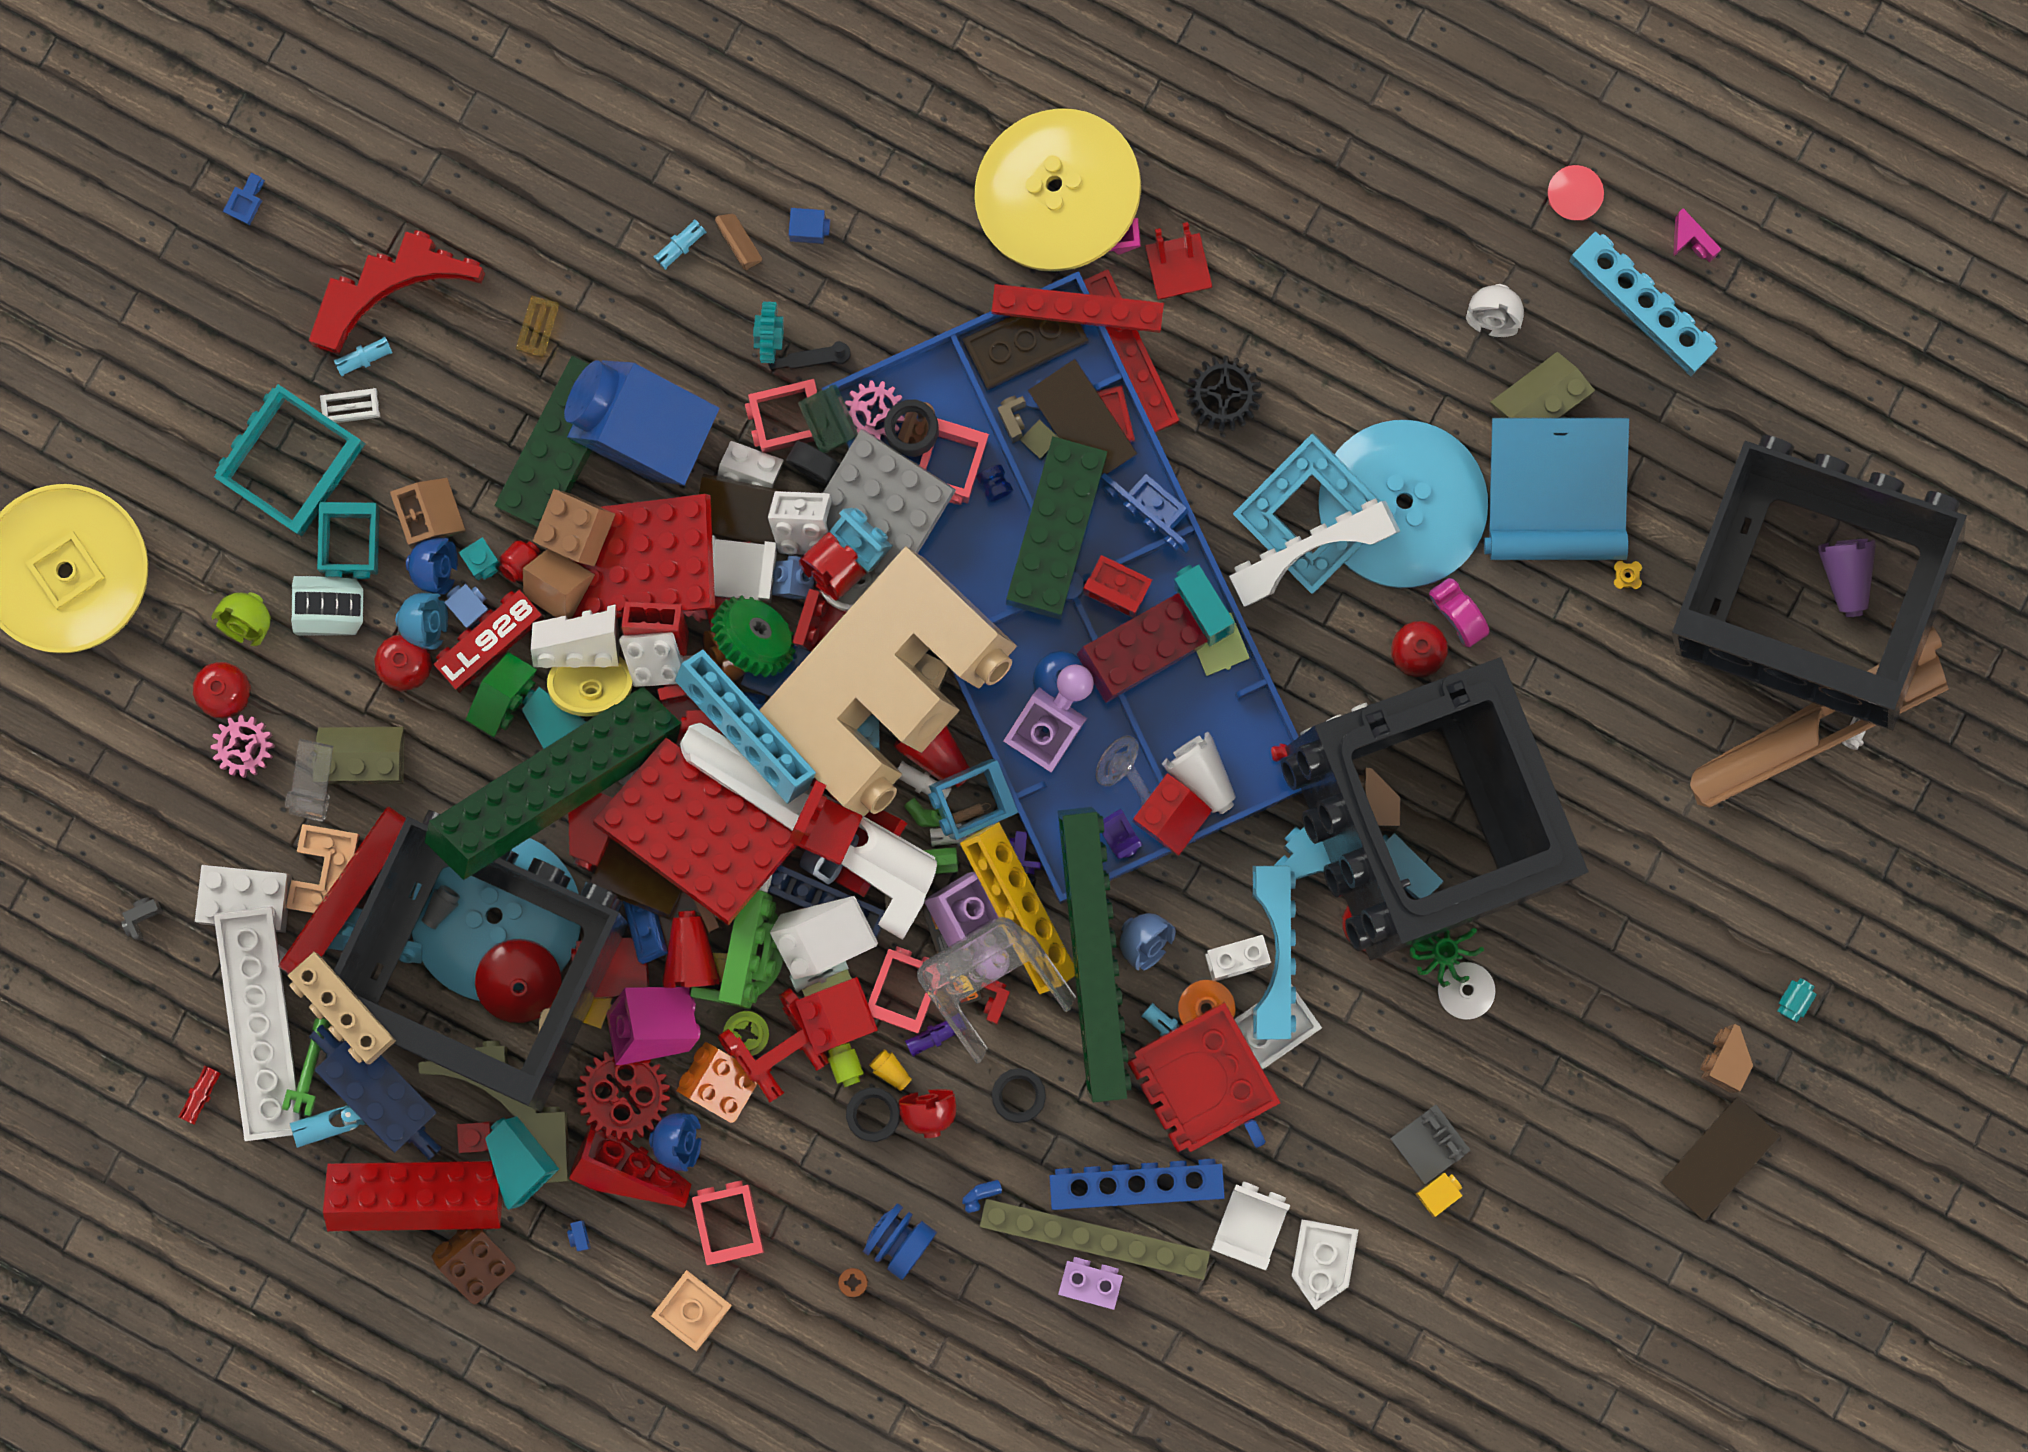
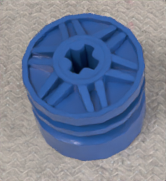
M897 1203L875 1225L868 1236L866 1246L862 1252L869 1256L876 1246L879 1247L881 1250L874 1260L878 1263L887 1254L890 1255L892 1259L887 1270L900 1280H903L937 1232L923 1221L918 1223L913 1229L909 1228L908 1225L913 1214L908 1212L902 1221L898 1220L897 1217L904 1207Z

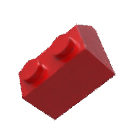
M1167 773L1135 815L1132 822L1179 856L1213 810L1189 788Z
M858 977L795 1001L815 1055L878 1031Z

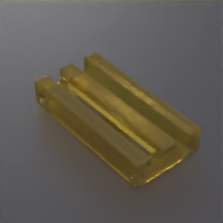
M531 295L516 345L517 351L527 352V354H534L544 358L559 303ZM536 303L541 304L529 346H526L524 344ZM548 306L551 307L548 315V319L546 322V326L543 332L539 349L535 348L536 342Z

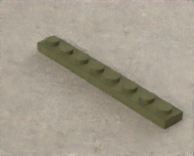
M989 1199L985 1201L980 1222L981 1228L1204 1280L1210 1255L1209 1251Z

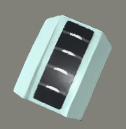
M294 576L292 583L291 619L293 633L295 635H356L363 623V588L357 579Z

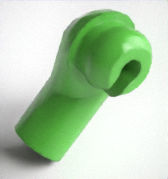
M915 798L904 805L919 826L933 828L940 826L939 820L942 817L938 809H923Z

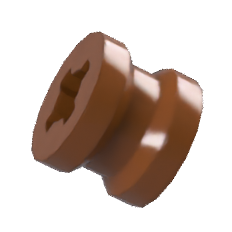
M850 1268L840 1275L838 1284L843 1294L849 1297H856L865 1292L868 1280L863 1271Z

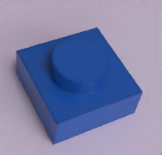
M585 1222L570 1223L572 1230H568L567 1234L571 1247L576 1246L577 1252L591 1249Z

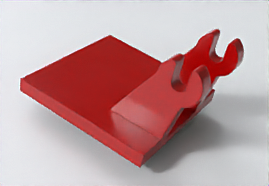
M1188 222L1182 223V238L1164 241L1161 228L1155 229L1156 243L1145 245L1157 300L1212 288L1200 233L1191 235Z

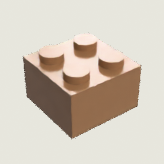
M553 489L532 542L576 562L595 566L615 513L570 493Z

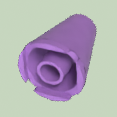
M1868 539L1837 541L1835 546H1829V543L1818 545L1819 554L1839 612H1845L1846 617L1863 615L1862 610L1868 609L1876 548L1875 539L1869 541Z

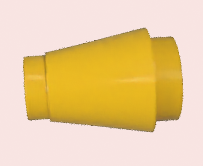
M886 1049L881 1051L869 1065L873 1069L872 1073L899 1091H902L912 1080L893 1052L889 1053Z

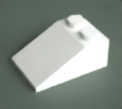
M855 896L780 914L770 931L794 980L819 974L876 947L878 944Z

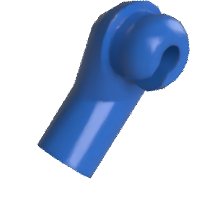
M994 1180L975 1186L963 1197L962 1205L965 1204V1211L967 1213L978 1211L981 1208L978 1200L1001 1194L1000 1182Z

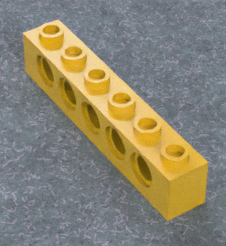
M997 822L980 829L962 841L960 845L1038 993L1042 994L1059 988L1075 976L1074 964L1000 823Z

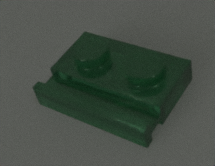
M831 385L829 388L798 402L818 450L826 454L857 437L858 432L837 385Z

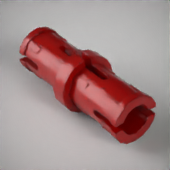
M204 1065L194 1087L188 1091L190 1095L178 1115L179 1118L195 1125L205 1103H209L211 1099L209 1096L221 1073Z

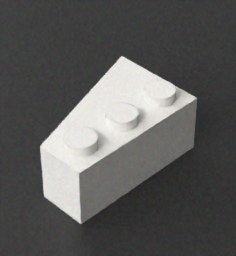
M616 605L607 606V611L592 614L591 610L584 611L582 616L568 619L566 616L534 622L531 639L533 667L605 668L619 666L620 634Z

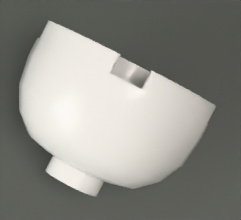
M1503 284L1491 285L1481 288L1473 295L1468 307L1466 320L1471 327L1479 332L1481 327L1492 330L1489 334L1490 336H1513L1517 334L1518 328H1521L1524 307L1520 297L1509 287Z

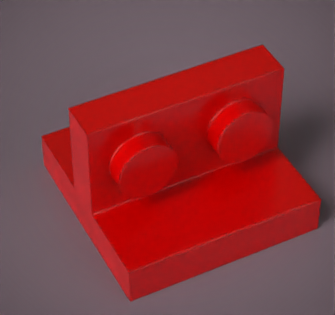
M1101 555L1083 588L1084 595L1134 618L1140 609L1152 579Z

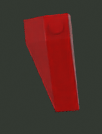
M593 1123L589 1126L575 1157L569 1176L570 1180L595 1191L682 1208L685 1207L692 1185L674 1170L656 1163L647 1156L649 1151L642 1146L638 1149L627 1141L626 1134H622L620 1141L617 1142L616 1133H612L608 1139H605L606 1130L602 1129L596 1134L597 1124Z

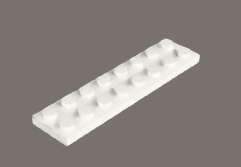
M273 906L215 913L214 921L244 1140L251 1141L293 1135L289 1123L301 1120V1113L293 1112L295 1105L293 1100H291L288 1111L282 1110L287 1089L296 1091L297 1083L281 968L278 967L280 958Z

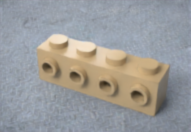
M313 952L287 975L293 981L289 985L300 998L305 995L312 1002L309 1006L310 1010L320 1020L325 1017L331 1024L328 1028L337 1040L341 1041L344 1038L351 1046L348 1052L358 1063L364 1060L365 1063L370 1065L396 1042L393 1036L316 952Z

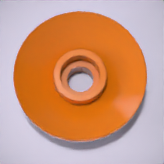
M1213 980L1197 981L1188 986L1180 997L1178 1004L1180 1020L1184 1024L1203 1014L1201 1011L1203 1004H1209L1214 1008L1223 1002L1226 1003L1234 1017V998L1231 992L1219 982Z

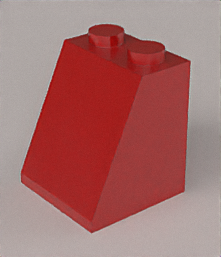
M602 793L597 794L568 813L569 855L575 859L574 864L590 872H593L594 868L598 867L612 839L593 825V820L612 800V797Z

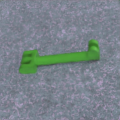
M317 1018L314 1021L312 1031H315L324 1039L317 1031V1028L323 1024L329 1031L328 1028L331 1024L328 1020ZM312 1039L297 1090L287 1089L282 1105V1110L288 1111L291 1100L295 1101L293 1112L299 1114L302 1104L306 1103L304 1111L306 1116H311L316 1097L309 1095L308 1091L321 1049Z

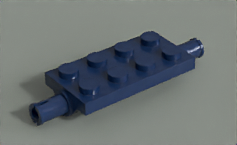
M323 1024L320 1025L317 1031L324 1039L315 1031L309 1038L327 1055L325 1056L326 1059L314 1071L394 1154L405 1143L408 1142L410 1144L412 1142L428 1161L431 1160L434 1154L427 1146L436 1154L442 1147L424 1131L426 1128L424 1125L437 1112L382 1055L370 1065L365 1063L364 1060L358 1063L348 1052L351 1046L347 1041L339 1043Z

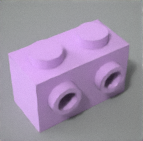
M1074 1257L1073 1262L1067 1261L1058 1295L1114 1310L1123 1276L1118 1275L1119 1269L1103 1264L1101 1270L1090 1267L1091 1261Z

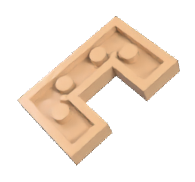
M302 824L297 852L324 857L319 885L291 880L286 908L314 913L357 851L360 835Z

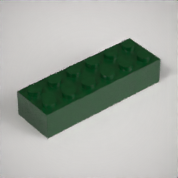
M571 356L494 505L499 512L535 530L538 529L553 489L571 493L592 452L591 449L567 438L572 424L565 420L566 402L577 378L589 365L574 356Z
M1052 436L1007 594L1006 605L1061 620L1107 458V451Z

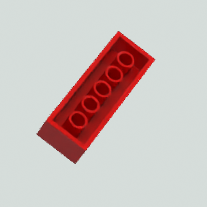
M492 1161L327 1164L323 1216L327 1231L500 1229L502 1194Z

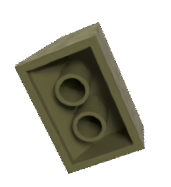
M1556 352L1493 399L1490 404L1501 418H1564L1588 400L1595 390L1576 366Z
M404 727L318 728L314 748L313 781L318 785L404 784Z

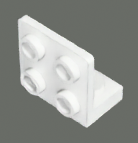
M775 491L768 520L779 553L804 555L829 532L826 521L832 502L830 494Z
M672 632L623 635L619 639L634 687L677 684L675 679L681 664L692 657L680 655Z

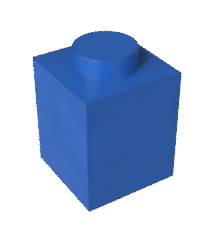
M791 208L789 223L790 242L824 244V236H829L830 219H826L825 211Z

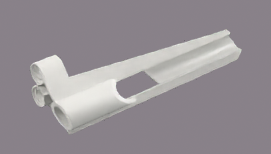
M702 723L690 725L680 743L681 751L686 761L793 831L813 787L810 786L806 792L787 804L727 737ZM824 793L822 794V795L826 796L827 799H829V800H831V801H833V802H835V803H837V804L842 805L840 802H838V801H836L835 799L829 797L828 795H826V794H824ZM863 816L859 828L868 833V841L860 847L850 845L841 864L892 898L878 925L903 940L926 901L925 896L933 881L937 861L934 856Z

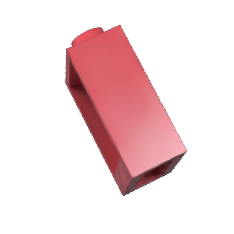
M814 379L748 394L750 403H746L745 408L748 420L754 419L756 430H752L751 433L755 447L761 446L762 452L768 453L793 447L797 441L809 443L828 438ZM806 391L814 429L766 440L758 403Z
M937 418L939 424L938 437L977 448L964 489L950 485L956 491L949 502L961 505L962 502L968 503L988 443L989 434ZM933 447L922 455L919 466L925 470L927 469Z
M896 946L895 951L891 949L887 951L868 1005L873 1018L919 1034L943 969L938 967L939 962L923 956L922 961L911 957V951ZM893 959L932 973L916 1020L876 1005Z
M742 1181L725 1184L726 1190L715 1192L714 1187L698 1190V1196L692 1197L706 1265L765 1253L750 1185L743 1186ZM743 1194L753 1243L712 1252L702 1203Z

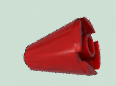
M947 725L922 753L902 743L899 739L893 744L897 751L939 781L970 768ZM962 781V782H960V783H958V784H955V786L958 788V787L961 786L965 781Z
M696 910L679 911V917H674L672 920L663 976V988L720 984V976L702 916H696Z

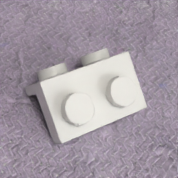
M730 441L719 465L717 477L773 488L784 460Z

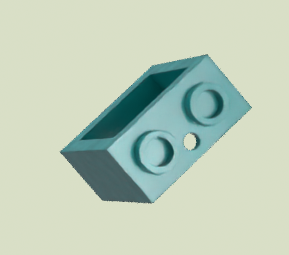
M319 502L317 570L321 574H325V577L342 578V574H353V578L369 579L370 574H378L380 507L377 503ZM330 518H370L369 565L329 564Z
M1198 564L1195 567L1188 565L1176 573L1178 577L1174 579V590L1180 594L1208 640L1209 647L1234 633L1235 622L1200 565Z

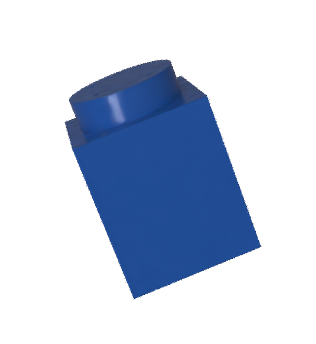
M596 360L582 371L574 383L566 402L564 416L565 420L572 424L567 438L651 481L685 485L720 408L635 363L603 360L600 362Z

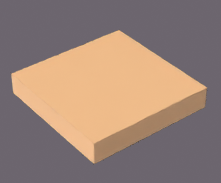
M686 1270L651 1317L697 1352L732 1305Z

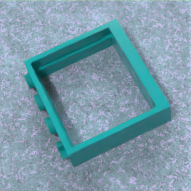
M277 384L275 389L272 388L268 394H265L263 398L265 403L259 412L254 411L248 419V428L244 434H239L231 444L233 450L228 457H223L219 461L220 465L215 470L217 473L214 478L302 537L319 513V502H326L366 444ZM285 400L347 441L293 520L231 479Z

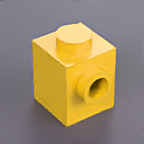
M1442 1173L1415 1195L1431 1216L1436 1217L1462 1197V1194L1459 1192L1462 1186L1452 1174L1448 1177L1446 1173Z

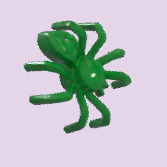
M1472 928L1455 940H1451L1450 932L1446 931L1444 932V939L1436 935L1413 944L1409 951V955L1417 960L1434 958L1433 962L1424 970H1422V967L1417 966L1418 975H1427L1440 964L1437 979L1443 988L1451 984L1443 980L1446 965L1455 980L1460 983L1467 982L1470 977H1460L1453 964L1459 965L1460 962L1456 959L1461 960L1463 958L1458 953L1466 956H1477L1484 951L1482 946L1472 951L1461 949L1457 946L1460 942L1471 938L1477 932V929ZM1415 949L1420 952L1432 951V953L1418 955L1415 953Z

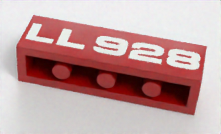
M520 589L516 593L511 591L505 595L500 601L502 605L494 612L492 609L487 611L479 619L480 624L476 628L465 630L457 638L459 642L453 648L446 647L436 656L438 661L434 663L435 667L459 693L532 630L534 622L545 619Z

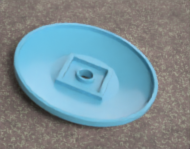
M1392 420L1361 430L1337 450L1335 455L1380 501L1387 502L1400 529V532L1376 544L1364 543L1344 563L1350 570L1362 578L1379 585L1394 588H1414L1425 586L1447 577L1462 566L1470 557L1485 529L1488 515V493L1478 463L1458 439L1428 423L1413 420ZM1321 484L1318 500L1321 525L1325 523L1328 528L1337 523L1336 517L1348 512V510ZM1406 494L1410 496L1412 506L1408 509L1400 508L1396 503L1399 495Z
M529 838L512 849L513 852L519 854L514 865L528 870L533 858L547 862L565 872L564 875L571 878L566 889L579 894L574 879L567 867L544 845ZM447 867L441 871L414 927L412 937L414 942L422 944V961L440 983L459 995L480 1001L475 987L476 970L482 957L492 947L511 939L534 941L551 952L559 965L560 972H562L571 959V949L576 948V941L579 940L581 926L473 876L463 880L450 867ZM419 883L415 889L413 900H415L422 886ZM441 885H445L460 896L458 900L459 905L436 929H433L424 924L421 919L425 915L434 889H439ZM492 908H499L503 914L502 920L497 924H491L487 920V913ZM516 983L513 988L519 991L524 988V985Z

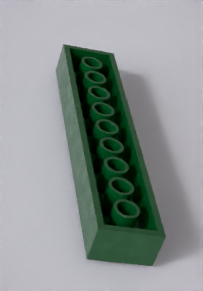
M641 687L617 705L614 704L430 820L425 843L454 872L465 880L638 769L665 738L676 744L682 723L650 692Z
M1092 807L1059 810L1057 812L1087 1094L1093 1103L1127 1099V1091L1131 1090L1130 1074L1124 1069V1062H1128L1127 1046L1121 1041V1034L1125 1033L1124 1017L1118 1012V1005H1122L1121 988H1118V985L1115 984V977L1119 976V965L1115 956H1112V948H1116L1115 931L1109 927V919H1113L1112 902L1106 899V891L1110 890L1109 874L1103 870V862H1107L1106 845L1100 842L1099 834L1104 833L1103 816H1100Z

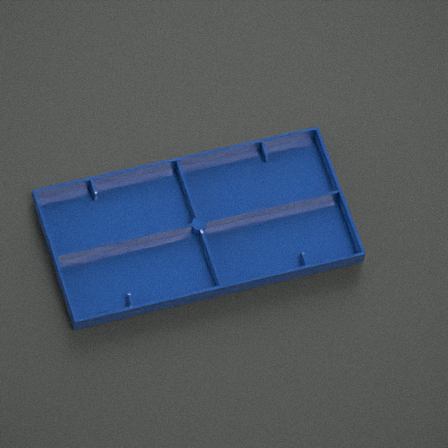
M1079 271L1041 288L1044 290L1089 294ZM992 311L825 386L822 388V392L848 449L856 438L854 436L856 427H847L851 418L844 417V412L850 411V408L845 406V401H853L849 395L850 392L859 393V384L869 388L871 380H873L875 387H879L882 381L885 382L884 389L886 390L893 386L895 390L892 395L894 397L901 395V401L916 399L929 403L934 408L938 419L989 434L988 443L969 502H962L961 505L948 503L918 554L935 567L1017 645L1008 656L1012 659L1009 671L1000 681L993 685L984 683L978 689L961 679L955 672L952 671L992 759L997 760L1018 810L1020 820L1059 904L1067 901L1057 811L1092 807L1100 816H1103V819L1119 809L1124 812L1132 829L1142 842V846L1137 848L1133 855L1118 859L1111 851L1102 833H1099L1100 842L1106 845L1107 862H1103V870L1109 874V879L1112 881L1172 853V851L1132 821L1168 773L1162 763L1166 758L1170 762L1176 757L1173 752L1199 735L1204 740L1205 733L1209 732L1213 737L1236 796L1232 801L1234 806L1225 813L1220 814L1218 811L1210 813L1187 844L1190 845L1302 793L1301 788L1292 790L1288 786L1282 773L1281 760L1276 762L1272 759L1271 748L1273 746H1279V744L1289 745L1299 736L1106 328L1103 326L1081 324L1089 340L1087 344L990 390H986L962 339L1010 317L992 314ZM1076 359L1097 391L1121 385L1123 387L1135 441L1131 442L1138 454L1107 475L1129 493L1142 477L1147 474L1182 503L1189 512L1172 530L1186 541L1190 549L1186 553L1180 548L1176 551L1164 541L1166 536L1160 531L1152 532L1143 523L1145 519L1137 513L1136 516H1133L1124 508L1123 500L1118 496L1115 499L1110 497L1102 489L1104 483L1100 479L1062 617L1059 620L1006 605L1007 594L1047 455L1040 460L1020 440L1012 443L998 414V407L1002 406L1001 402L1011 396H1016L1017 398L1023 396L1027 403L1030 397L1028 390L1035 386L1037 380H1044ZM868 394L859 401L866 402L872 399L874 394ZM884 397L883 402L887 408L891 409L892 404ZM878 400L872 409H867L871 412L870 423H873L877 414H882L878 411ZM1025 407L1013 413V415H1020L1025 429L1021 430L1022 436L1039 419L1056 434L1040 409ZM856 413L858 421L865 427L866 422L863 416ZM884 422L876 425L875 430L884 428ZM896 422V425L899 427V431L896 433L897 437L903 423ZM881 435L880 440L890 446L884 435ZM938 437L926 470L945 483L964 489L977 448ZM922 455L905 457L920 465ZM1101 555L1152 579V583L1136 616L1177 594L1174 590V579L1178 577L1176 573L1188 565L1195 567L1199 564L1227 611L1232 613L1250 659L1231 666L1230 670L1224 669L1206 676L1198 654L1194 652L1105 703L1094 684L1089 696L1071 707L1087 719L1052 772L1004 742L1007 734L1035 693L1033 684L1034 670L1043 657L1057 651L1070 652L1077 656V653L1083 646L1133 619L1084 595L1083 588ZM1044 726L1042 731L1047 733L1049 729Z

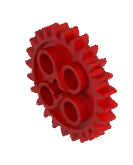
M605 1051L603 1052L604 1061L601 1062L595 1057L593 1058L595 1068L585 1067V1072L589 1077L580 1076L579 1081L585 1086L577 1087V1093L584 1095V1097L577 1099V1104L586 1106L580 1111V1115H590L586 1125L596 1123V1134L602 1129L606 1130L605 1139H608L612 1133H616L617 1142L620 1141L622 1134H626L627 1139L632 1141L633 1133L635 1132L640 1138H643L644 1128L652 1132L654 1130L652 1121L655 1123L661 1121L662 1118L657 1113L666 1114L667 1108L661 1104L670 1101L669 1096L662 1094L670 1088L669 1085L661 1084L666 1079V1074L657 1075L660 1064L651 1067V1059L616 1065L615 1058L610 1057ZM622 1069H628L632 1072L633 1078L629 1081H623L618 1077V1072ZM607 1075L614 1079L621 1092H629L628 1100L634 1107L639 1109V1115L633 1111L626 1098H618L619 1090L606 1078ZM599 1087H607L611 1095L606 1099H602L596 1095L595 1090ZM639 1091H646L650 1094L651 1100L647 1103L639 1102L636 1094ZM620 1108L625 1109L629 1114V1118L624 1121L617 1120L613 1112Z

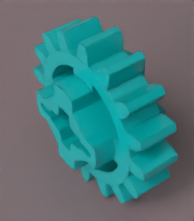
M763 301L761 315H755L753 329L754 349H760L761 363H774L776 350H782L784 316H777V302Z

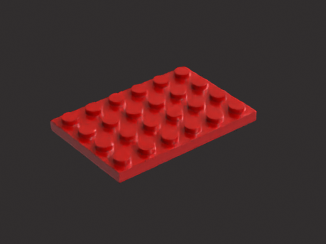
M700 494L602 507L615 513L595 566L576 562L595 574L572 618L581 617L584 611L591 610L592 614L607 611V606L616 605L617 619H623L625 601L682 604L683 612L715 609L710 495Z
M668 738L662 741L593 820L594 826L728 925L797 846L788 842L792 830L688 763L683 757L681 748Z

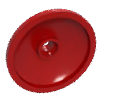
M526 939L503 941L488 950L478 964L475 975L477 996L484 1008L498 1019L512 1023H524L540 1017L541 1012L545 1008H551L561 987L559 965L550 951L534 941ZM516 983H522L524 988L518 991L513 986Z

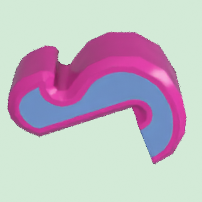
M1448 578L1430 590L1429 596L1432 602L1457 630V635L1464 647L1469 648L1489 635V627L1484 616L1472 599L1462 592L1459 584L1454 579Z

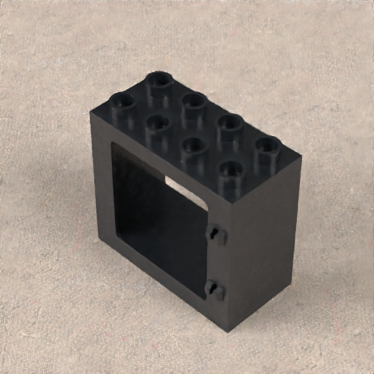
M1762 435L1758 445L1744 441L1672 631L1676 655L1893 731L1964 542L1967 515L1957 512L1960 506V502L1957 499L1943 493L1927 491L1924 501L1902 494L1905 484L1890 475L1872 472L1869 482L1846 475L1849 464L1839 458L1827 454H1817L1814 463H1810L1793 457L1794 446L1774 436ZM1783 501L1915 546L1919 550L1920 557L1876 674L1726 623L1766 513L1772 502ZM1746 518L1752 520L1747 535L1742 533ZM1715 599L1721 601L1716 616L1711 614L1715 605Z
M428 810L422 823L407 816L334 972L396 1040L393 1043L394 1045L541 1112L628 928L629 923L619 913L623 902L617 899L618 896L587 881L581 894L566 889L571 878L564 875L565 872L537 858H533L528 870L514 865L519 854L512 850L471 875L572 921L584 929L583 940L522 1069L519 1070L379 1006V1001L441 871L449 867L425 843L429 821L440 814ZM417 882L422 886L415 900H413L410 896L413 895ZM378 963L384 966L376 981L371 978L374 977Z

